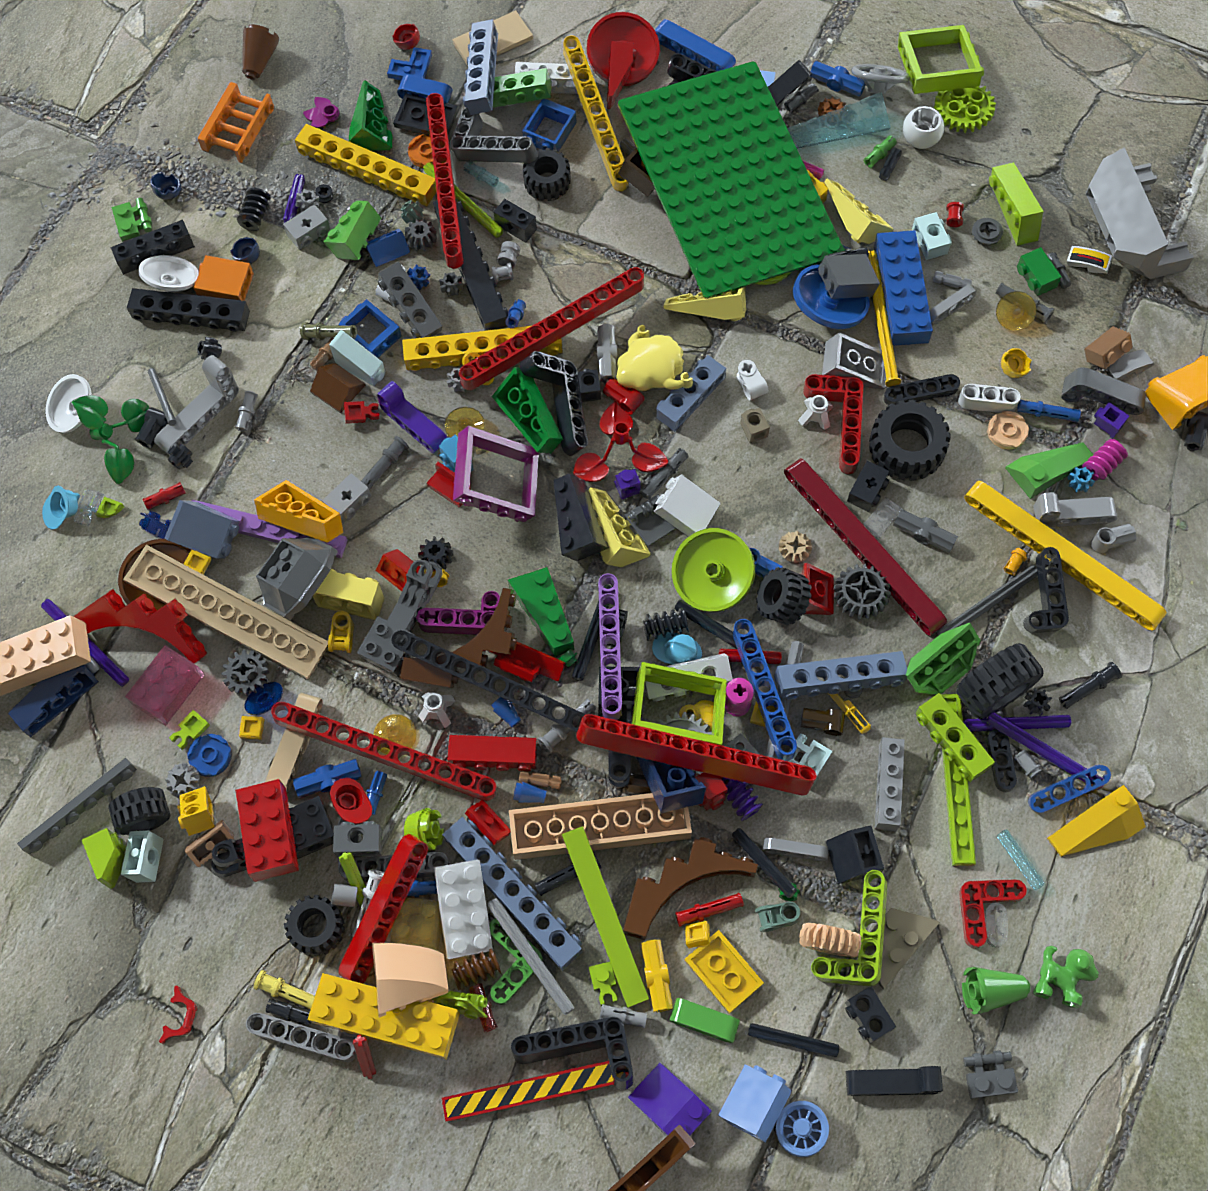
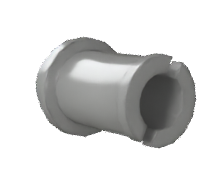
M1026 750L1021 751L1014 757L1026 771L1025 775L1030 776L1031 779L1042 771L1040 769L1041 765L1036 764Z

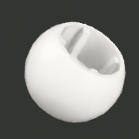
M931 107L915 108L906 116L903 123V135L906 141L913 147L920 149L934 146L944 133L943 118L937 110Z

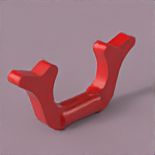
M177 985L174 986V996L170 1001L174 1004H186L187 1012L183 1025L179 1029L173 1030L166 1025L163 1026V1035L159 1039V1043L162 1044L172 1037L185 1036L190 1033L197 1011L196 1003L185 997Z

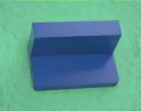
M400 229L368 241L365 247L376 267L410 253L404 234Z

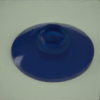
M268 682L263 684V689L257 687V693L254 694L252 691L245 701L244 708L246 712L256 716L270 711L273 705L279 702L283 696L284 690L281 684L278 682Z

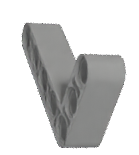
M214 355L206 358L202 364L203 372L210 385L175 417V425L170 426L167 424L155 437L154 443L166 453L173 445L179 447L182 444L185 446L238 394L239 388L230 368Z
M253 1013L246 1020L247 1030L261 1038L342 1062H351L357 1056L353 1045V1040L357 1039V1035L339 1030L336 1036L262 1013ZM258 1019H263V1027L260 1030H254V1023ZM284 1025L285 1033L280 1037H276V1029ZM301 1032H306V1041L301 1044L298 1043L297 1036ZM324 1038H328V1047L320 1050L319 1042ZM344 1045H350V1054L345 1057L341 1056V1048Z

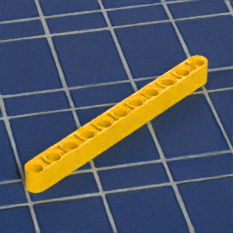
M977 481L964 496L965 501L971 507L1038 554L1047 547L1057 549L1061 558L1062 570L1147 630H1155L1166 616L1167 612L1160 604L986 483Z

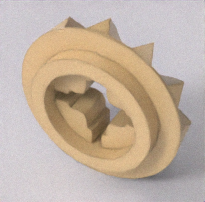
M798 530L796 532H788L782 536L779 542L780 554L790 562H802L810 556L812 551L811 540L808 539L806 534L799 533ZM795 540H797L798 546H801L798 547L796 553H794L793 546H790L794 544Z

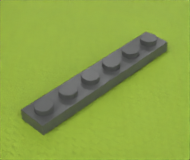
M124 758L17 843L18 846L29 855L39 851L46 841L58 836L61 833V829L66 825L77 821L80 814L85 810L93 808L100 798L112 793L119 783L131 778L133 772L137 769L127 758Z

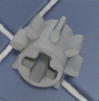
M303 189L301 194L297 193L296 207H300L301 212L314 204L317 207L319 206V196H315L313 190Z
M453 368L451 374L447 373L448 387L453 386L455 393L457 391L465 392L461 385L459 368Z

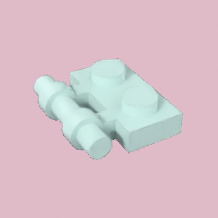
M800 733L797 739H795L797 743L795 756L788 762L811 767L818 776L832 751L815 740L812 741L810 746L805 745L807 737ZM798 752L804 754L800 762L794 760Z

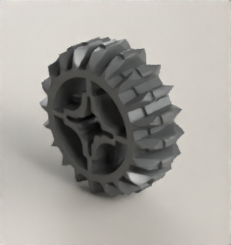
M865 563L862 568L856 564L854 570L849 566L846 572L842 571L840 573V577L836 578L835 583L837 585H834L833 590L836 592L834 599L838 600L837 606H844L842 609L843 613L850 611V617L857 614L859 620L862 615L869 619L870 614L876 617L878 611H884V606L889 603L887 598H890L891 592L888 591L890 584L886 583V577H880L881 571L874 572V566L867 569ZM860 579L858 583H851V585H847L849 582L853 580ZM862 585H863L862 590H864L863 598L861 597V596H862V593H860V589H861V586H862ZM873 598H877L876 601L870 604H864L866 600H873Z

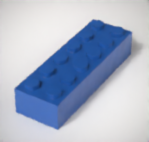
M916 230L877 233L874 250L877 252L892 345L929 343L933 329Z

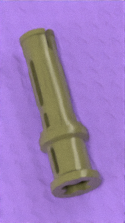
M304 322L300 327V335L303 340H310V338L323 340L326 337H335L339 332L334 331L342 330L350 337L355 338L357 336V328L355 325L342 326L325 325L321 322L316 324Z

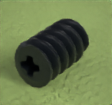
M250 188L247 190L237 217V222L242 228L252 232L259 230V225L262 223L261 219L264 217L263 213L266 212V207L269 204L268 201L271 198L267 191L260 188Z
M679 608L678 614L672 609L670 616L666 611H663L661 618L657 612L654 613L653 619L649 614H646L645 621L643 620L647 641L650 639V634L656 640L658 639V633H661L663 638H666L667 631L670 632L671 636H674L675 630H678L679 634H683V628H686L689 633L687 617L683 608Z

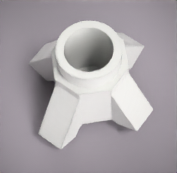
M816 395L804 400L808 409L799 418L800 425L804 426L810 421L819 422L820 427L824 430L828 429L830 422L827 412L833 408L830 401H827L822 395Z
M427 692L422 696L424 707L418 715L422 722L430 718L438 719L444 728L448 727L451 722L446 715V708L455 702L454 698L451 695Z

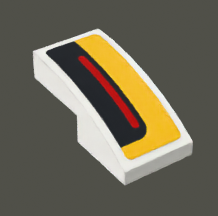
M1072 246L1067 264L1074 267H1087L1088 272L1108 274L1112 255L1091 248Z

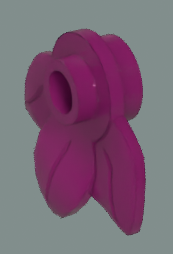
M315 97V107L303 112L305 118L312 121L311 126L315 128L324 127L329 122L336 121L340 116L339 109L331 104L329 99L323 97Z

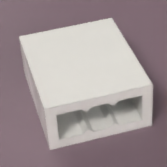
M682 474L676 478L672 477L666 485L667 491L665 494H662L657 499L656 505L658 506L654 512L689 537L697 531L706 529L720 502Z

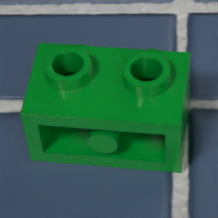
M1041 247L1022 255L1017 264L1018 273L1025 278L1029 289L1034 291L1036 296L1058 287L1062 276Z

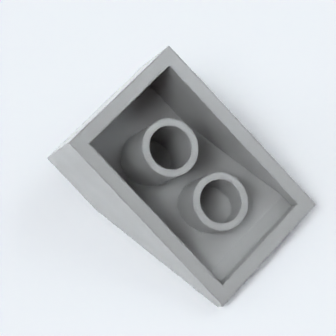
M839 332L826 341L822 375L855 377L863 382V387L884 389L886 373L882 351Z

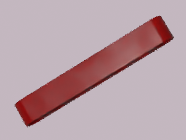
M407 834L400 840L341 961L338 971L339 975L344 979L362 984L367 980L374 965L372 943L385 942L425 860L428 846L412 834Z

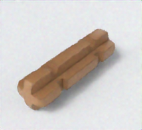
M521 771L519 783L523 781L534 786L547 788L551 786V788L560 789L562 777L554 775L550 777L547 774L534 772L530 774L527 771Z

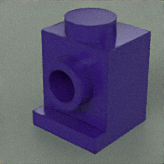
M1109 402L1105 408L1100 407L1095 413L1094 417L1096 420L1094 424L1110 434V438L1113 439L1124 426L1129 415Z
M635 469L623 470L618 475H615L616 480L614 483L621 500L640 493L641 482Z

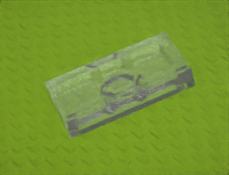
M885 497L863 525L878 541L903 508Z

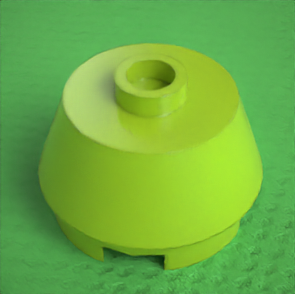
M424 808L408 815L404 824V836L412 834L427 844L428 852L436 850V846L441 845L443 842L442 834L444 833V828H440L438 818L442 817L440 812Z

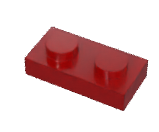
M483 799L465 812V815L493 845H496L511 833L509 827Z

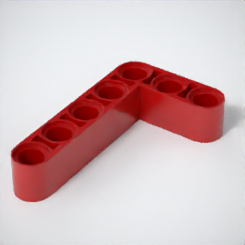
M809 375L805 380L803 389L806 398L822 395L827 401L842 402L839 469L844 474H853L857 470L860 459L863 382L855 377ZM846 460H850L853 463L849 464L846 462Z

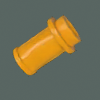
M1020 548L1012 550V556L1003 568L1009 575L1015 576L1022 562L1027 560V553Z

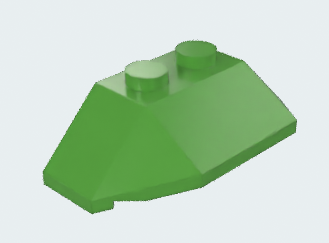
M971 623L941 633L910 659L906 677L916 692L934 695L942 694L971 670L977 646H979L981 641Z

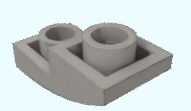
M1144 349L1118 358L1115 363L1107 367V370L1114 379L1121 381L1133 373L1137 376L1152 367L1154 363Z

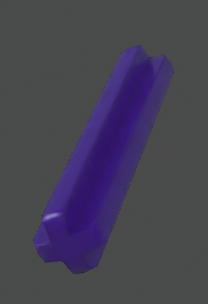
M296 174L283 217L284 223L296 216L298 209L296 207L297 193H302L305 178L302 174Z

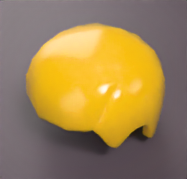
M1011 348L1003 354L1001 368L1004 374L1010 378H1020L1031 371L1030 364L1032 360L1020 348Z

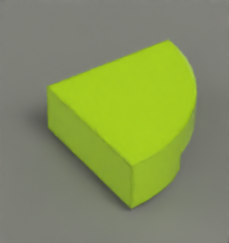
M104 497L95 515L100 518L115 516L124 508V505Z

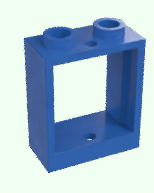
M542 99L522 130L523 137L531 138L538 149L546 150V148H550L551 151L555 149L559 152L577 123L576 111L548 99ZM544 117L564 124L555 141L535 133Z
M366 299L363 303L358 304L348 316L343 317L338 325H356L369 313L374 316L387 329L370 344L358 334L353 339L379 358L402 335L400 327Z

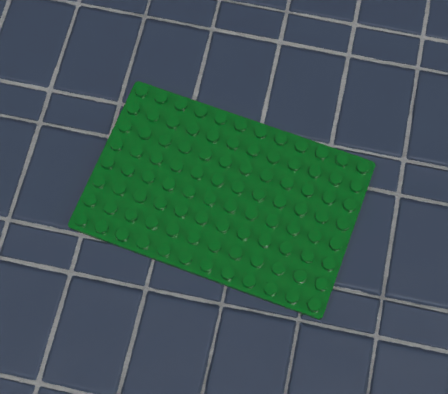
M748 62L618 101L621 114L704 298H711L820 263L828 254L844 251L841 241L756 62Z

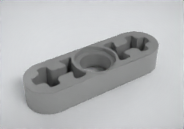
M970 284L966 285L929 311L931 322L937 324L970 302L975 297L977 291Z
M776 838L764 839L763 851L767 853L815 861H827L829 849L825 846Z

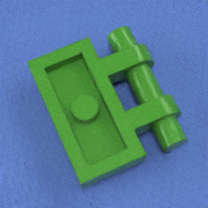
M143 198L136 199L135 207H132L130 202L111 207L122 241L140 236V229H144L145 232L152 231V221L147 214L148 207L144 203ZM140 215V219L136 221L135 216Z

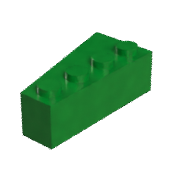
M514 367L491 397L537 453L551 454L563 438L534 379L524 375L519 367Z
M548 567L508 579L509 589L514 590L513 594H516L518 603L524 609L554 657L565 654L570 649L574 651V641Z

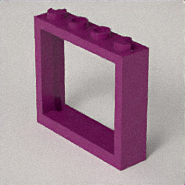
M467 426L458 433L453 501L462 503L464 506L479 508L482 512L495 513L499 517H508L516 522H526L535 516L539 453L533 447ZM473 446L524 462L522 506L469 490Z

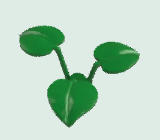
M87 395L74 399L71 403L76 409L81 423L90 429L91 438L101 440L103 444L106 443L114 447L106 450L104 462L112 480L116 484H121L132 473L135 463L134 458L128 449H119L117 444L108 441V439L113 434V428L128 424L131 432H140L145 423L144 417L150 408L149 405L140 399H128L121 407V415L125 421L109 425L105 423L108 406L101 397Z

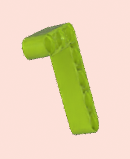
M871 870L867 872L864 878L860 926L861 949L858 953V960L829 957L814 959L811 964V971L819 981L861 986H874L880 981L887 899V881L880 871ZM878 878L882 880L879 886H870L873 879ZM875 900L880 902L877 909H869L870 902ZM869 924H878V929L875 932H868L867 927ZM875 946L876 952L873 955H866L865 950L867 947ZM821 965H828V971L825 974H818V968ZM851 967L850 975L846 977L841 976L842 968ZM874 969L875 973L872 978L866 979L863 977L865 970Z

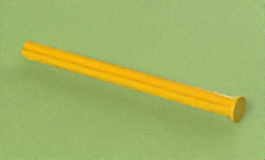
M869 250L868 259L880 282L873 295V302L887 379L885 385L890 387L901 384V379L898 378L877 252Z

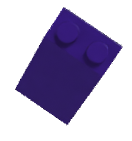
M661 1063L628 1096L636 1107L665 1136H668L678 1125H681L688 1135L691 1136L712 1112L709 1107Z

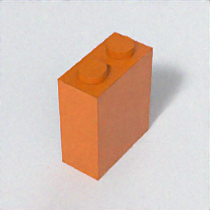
M205 255L204 261L200 263L199 274L193 289L197 296L245 301L254 273L250 263Z

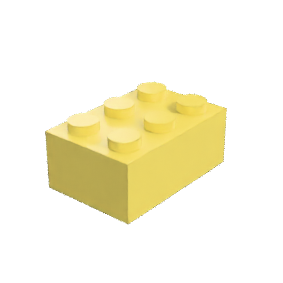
M334 569L330 570L313 595L318 607L334 611H345L348 614L376 620L377 616H379L385 599L379 582L375 579L368 577L365 579L358 578L352 573L341 574L337 573Z

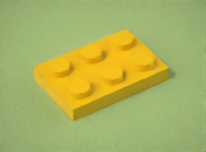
M720 930L710 937V944L699 946L684 959L728 1014L764 984Z

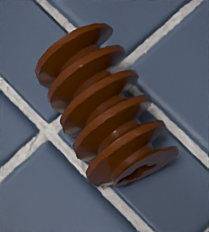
M489 949L488 957L483 951L480 952L479 960L473 954L470 963L466 958H463L462 966L457 961H454V968L452 969L458 991L461 990L462 982L468 988L470 987V980L475 985L479 983V977L484 982L487 981L488 973L493 979L496 978L497 970L502 975L496 954L492 949Z

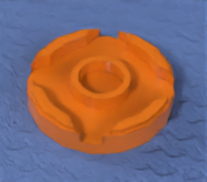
M424 134L418 135L412 139L408 146L409 159L419 168H423L428 162L433 164L430 134L429 136H424Z

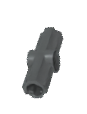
M903 509L899 512L893 525L913 535L917 542L924 545L931 544L950 553L958 538L957 535L938 527L937 522L928 517L920 518Z

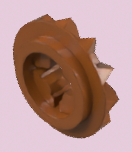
M832 96L831 99L825 98L819 104L818 115L825 122L838 123L847 116L848 108L846 107V102H841L840 98L834 99ZM830 107H832L833 109L836 108V112L834 110H829Z

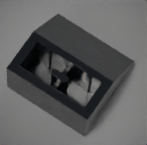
M871 825L849 830L825 841L829 849L828 853L837 884L863 879L867 872L871 870H878L881 873L884 870Z

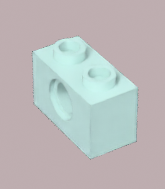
M937 212L915 218L912 231L916 230L917 241L925 259L928 260L948 254L952 244L949 234H946L944 222L942 219H939Z
M131 831L129 833L121 875L137 883L155 882L164 839L150 831Z

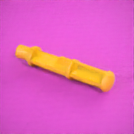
M828 693L861 734H865L871 729V725L850 700L844 701L838 693ZM855 711H857L861 715V717L866 721V726L856 716V714L854 713ZM851 714L863 729L860 730L849 717Z

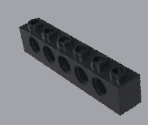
M132 288L127 304L130 316L138 321L151 320L156 323L186 324L193 327L203 326L211 329H228L233 332L245 331L250 314L246 301Z

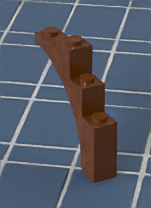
M502 589L499 603L485 627L467 644L454 650L452 653L482 667H486L488 663L486 650L504 654H511L512 651H515L517 645V638H514L515 633L507 632V628H511L513 618L510 615L511 607L515 606L516 594H513L514 590ZM446 654L436 658L437 663L440 665L444 664L447 660ZM406 657L403 659L400 679L453 688L454 684L458 683V677L422 660ZM464 662L458 663L456 665V672L460 674L457 671V667L466 669V664Z
M704 837L695 838L688 864L684 863V860L681 858H666L659 884L655 883V879L649 877L637 878L623 929L624 935L645 940L650 926L660 909L672 896L686 886L699 880L719 875H741L754 878L758 864H755L752 859L741 857V859L733 858L727 852L720 851L719 854L714 853L716 844L712 843L711 839Z
M678 1125L607 1191H646L696 1143L682 1126Z

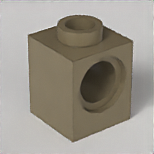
M760 408L749 409L741 414L740 424L749 443L768 437L770 427ZM755 422L758 425H751L750 423Z

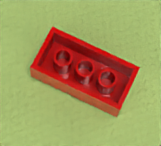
M280 779L236 789L247 874L254 882L299 871L287 792L284 784Z

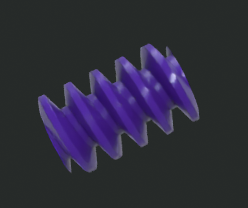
M725 777L722 778L727 787V794H729L727 800L734 801L732 808L738 809L736 812L737 816H743L741 821L750 818L760 810L763 803L755 804V801L759 798L758 795L750 796L754 789L745 788L749 783Z

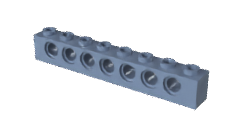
M463 817L460 818L442 834L444 840L464 862L477 860L484 854L490 856L487 863H480L483 883L563 971L582 953V948L580 947L582 942L575 934L570 936L565 930L567 928L566 924L559 917L555 919L550 914L552 909L545 901L540 903L535 897L537 895L536 891L529 884L525 886L520 881L522 876L515 868L511 870L505 864L508 861L500 852L495 853L491 849L493 845L486 836L482 838L476 832L478 830L477 826L471 820L466 821ZM472 838L475 840V844L472 847L464 846V842L467 839ZM496 871H503L505 875L502 879L496 880L493 878V874ZM511 887H518L520 889L516 896H509L507 894ZM527 903H532L535 906L534 910L530 913H525L522 910L523 906ZM540 920H548L550 922L549 927L545 930L539 929L537 924ZM561 936L565 939V942L562 946L557 947L552 944L553 939Z

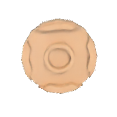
M1003 411L992 417L988 424L987 433L994 445L1001 449L1011 450L1023 445L1028 437L1029 427L1025 419L1018 413Z

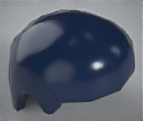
M158 172L150 179L153 193L163 200L174 199L182 189L180 180L173 174L166 176L163 172Z
M244 237L238 239L233 244L230 253L235 261L252 264L260 256V247L254 238Z

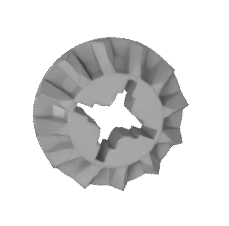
M187 763L174 765V768L168 771V777L165 779L167 782L166 789L169 790L172 796L178 798L182 794L196 790L200 781L197 769ZM185 775L184 780L188 785L179 784L180 781L177 776L183 777Z

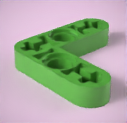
M495 918L489 924L491 936L517 959L491 988L492 1000L496 1004L504 1005L532 977L534 971L527 964L523 956L521 958L518 956L521 954L519 950L510 948L509 943L511 939L509 936L503 942L502 940L505 936L501 932L494 933L496 931L494 926L496 924L500 926V923ZM529 942L541 961H543L540 951ZM515 970L523 973V979L518 983L510 979L511 973ZM507 979L508 983L515 988L511 991L508 987L505 991L506 998L500 997L497 999L496 990H503L507 986L503 982Z

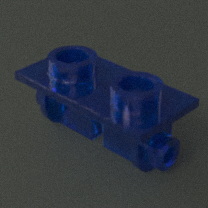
M149 511V513L141 512L140 514L145 516L139 522L141 529L153 535H156L158 529H160L157 537L165 539L172 520L167 519L165 521L161 519L160 514Z

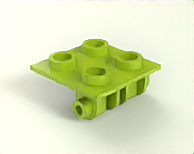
M448 991L444 995L432 998L434 1003L457 1009L460 1014L467 1018L475 1020L477 1017L487 1018V1015L482 1012L483 1007H486L488 1002L487 998H484L483 995Z

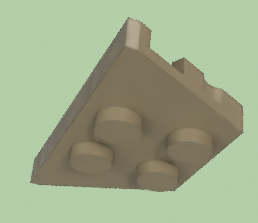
M889 909L885 914L882 968L879 985L883 990L940 922L898 909ZM878 924L872 929L871 932H875L878 929ZM867 947L865 953L873 955L876 952V947Z

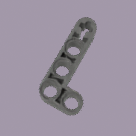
M1081 367L1065 377L1061 398L1067 402H1077L1085 396L1105 405L1110 402L1125 413L1140 415L1144 412L1146 392L1092 369Z

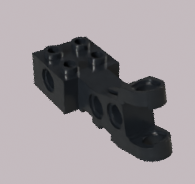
M599 666L598 716L604 717L602 713L601 666ZM606 666V669H608V670H613V669L616 668V667ZM621 667L622 715L617 721L631 724L637 673L640 667ZM610 684L606 687V689L610 691H613L617 688L613 684ZM610 705L606 709L613 712L618 708L615 705ZM609 750V783L616 789H623L629 784L631 755ZM616 772H623L625 775L617 777L614 774Z
M319 796L289 808L297 859L333 844L334 828L325 805ZM242 838L238 840L228 839L214 846L212 850L211 871L215 876L223 878L247 870ZM221 849L228 850L227 852L217 855V852ZM216 865L220 867H229L226 870L221 871L217 869Z

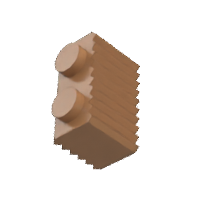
M1114 326L1084 349L1087 362L1107 369L1110 364L1115 363L1124 353L1132 349L1131 334L1126 332V330L1124 331Z
M221 820L215 824L214 828L207 830L186 846L185 852L197 867H201V864H204L205 861L208 862V859H212L214 846L222 841L234 839V834L225 822Z

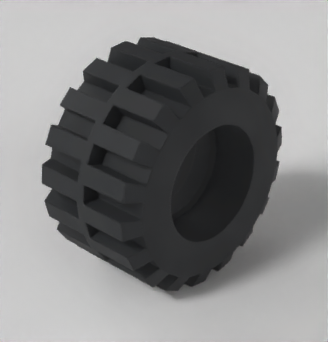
M546 148V150L538 149V157L535 161L523 163L525 189H527L529 195L532 194L533 198H539L541 201H544V199L552 201V198L556 200L559 199V195H565V191L569 190V184H571L570 164L567 157L564 158V154L562 152L558 153V150L555 149L553 151L550 148ZM543 173H553V174H554V175L549 176V177H542V176H540V175L543 174Z
M777 567L775 570L772 569L768 575L764 576V580L759 585L758 597L756 598V603H758L757 609L760 611L761 616L785 625L794 624L796 620L799 621L801 616L806 613V608L810 604L811 585H809V580L804 575L783 567Z
M143 787L125 792L108 804L114 830L119 835H129L131 831L154 830L168 821L171 816L164 791L158 787Z
M309 895L305 896L303 901L298 899L296 901L297 905L295 907L291 905L289 908L291 913L285 916L287 923H284V929L287 931L285 933L286 937L298 951L303 952L305 955L311 956L313 954L317 957L320 956V953L328 954L329 949L332 948L334 950L337 947V941H342L343 937L341 934L345 933V927L343 926L345 921L341 911L336 905H332L328 898H321L319 895H314V898H311ZM315 914L324 915L327 920L325 930L317 937H306L303 934L305 921Z

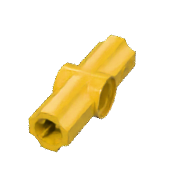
M661 940L641 943L645 962L644 973L647 988L650 990L653 1013L672 1010L673 1003L669 990L670 979L667 964L664 962Z

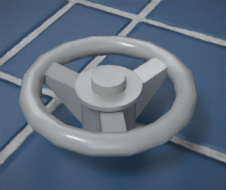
M859 64L851 68L853 75L863 79L868 87V91L877 94H886L894 85L905 83L910 79L907 72L889 66Z

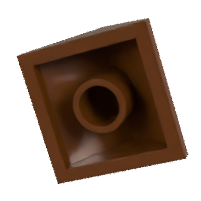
M333 363L318 368L310 393L341 413L344 410V402H351L366 384L338 364Z

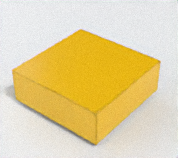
M191 550L184 565L204 575L212 559L200 552Z
M756 701L750 723L766 727ZM774 706L766 707L769 712L776 711Z
M242 716L239 732L240 739L262 740L265 719L263 717Z
M707 921L685 925L688 949L710 944V931Z

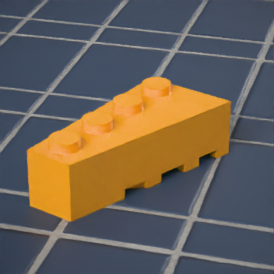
M287 480L254 499L258 519L327 543L343 533L339 512Z

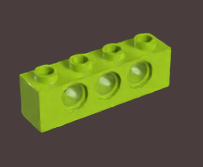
M940 693L918 707L915 713L918 722L923 727L926 726L930 731L932 740L936 744L939 743L946 758L956 764L959 774L964 779L967 778L969 782H972L993 766L995 761ZM934 718L942 719L944 725L936 724ZM948 735H954L958 742H951L948 739ZM962 753H969L972 760L964 759Z

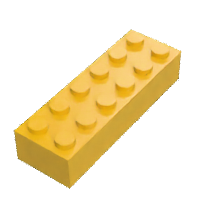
M322 973L307 1020L314 1024L354 1035L361 1034L362 1037L447 1060L460 1012L457 1009L428 1001H415L407 1004L405 1009L399 1010V1008L387 1011L385 1016L379 1017L376 987Z

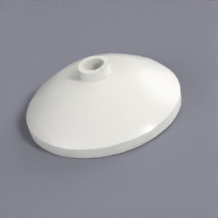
M153 256L142 261L139 266V276L152 288L165 292H180L195 285L199 274L198 269L191 262L175 256Z
M70 374L61 378L52 388L46 403V418L53 430L60 433H69L82 424L71 402L76 398L92 395L91 388L86 379L79 375Z

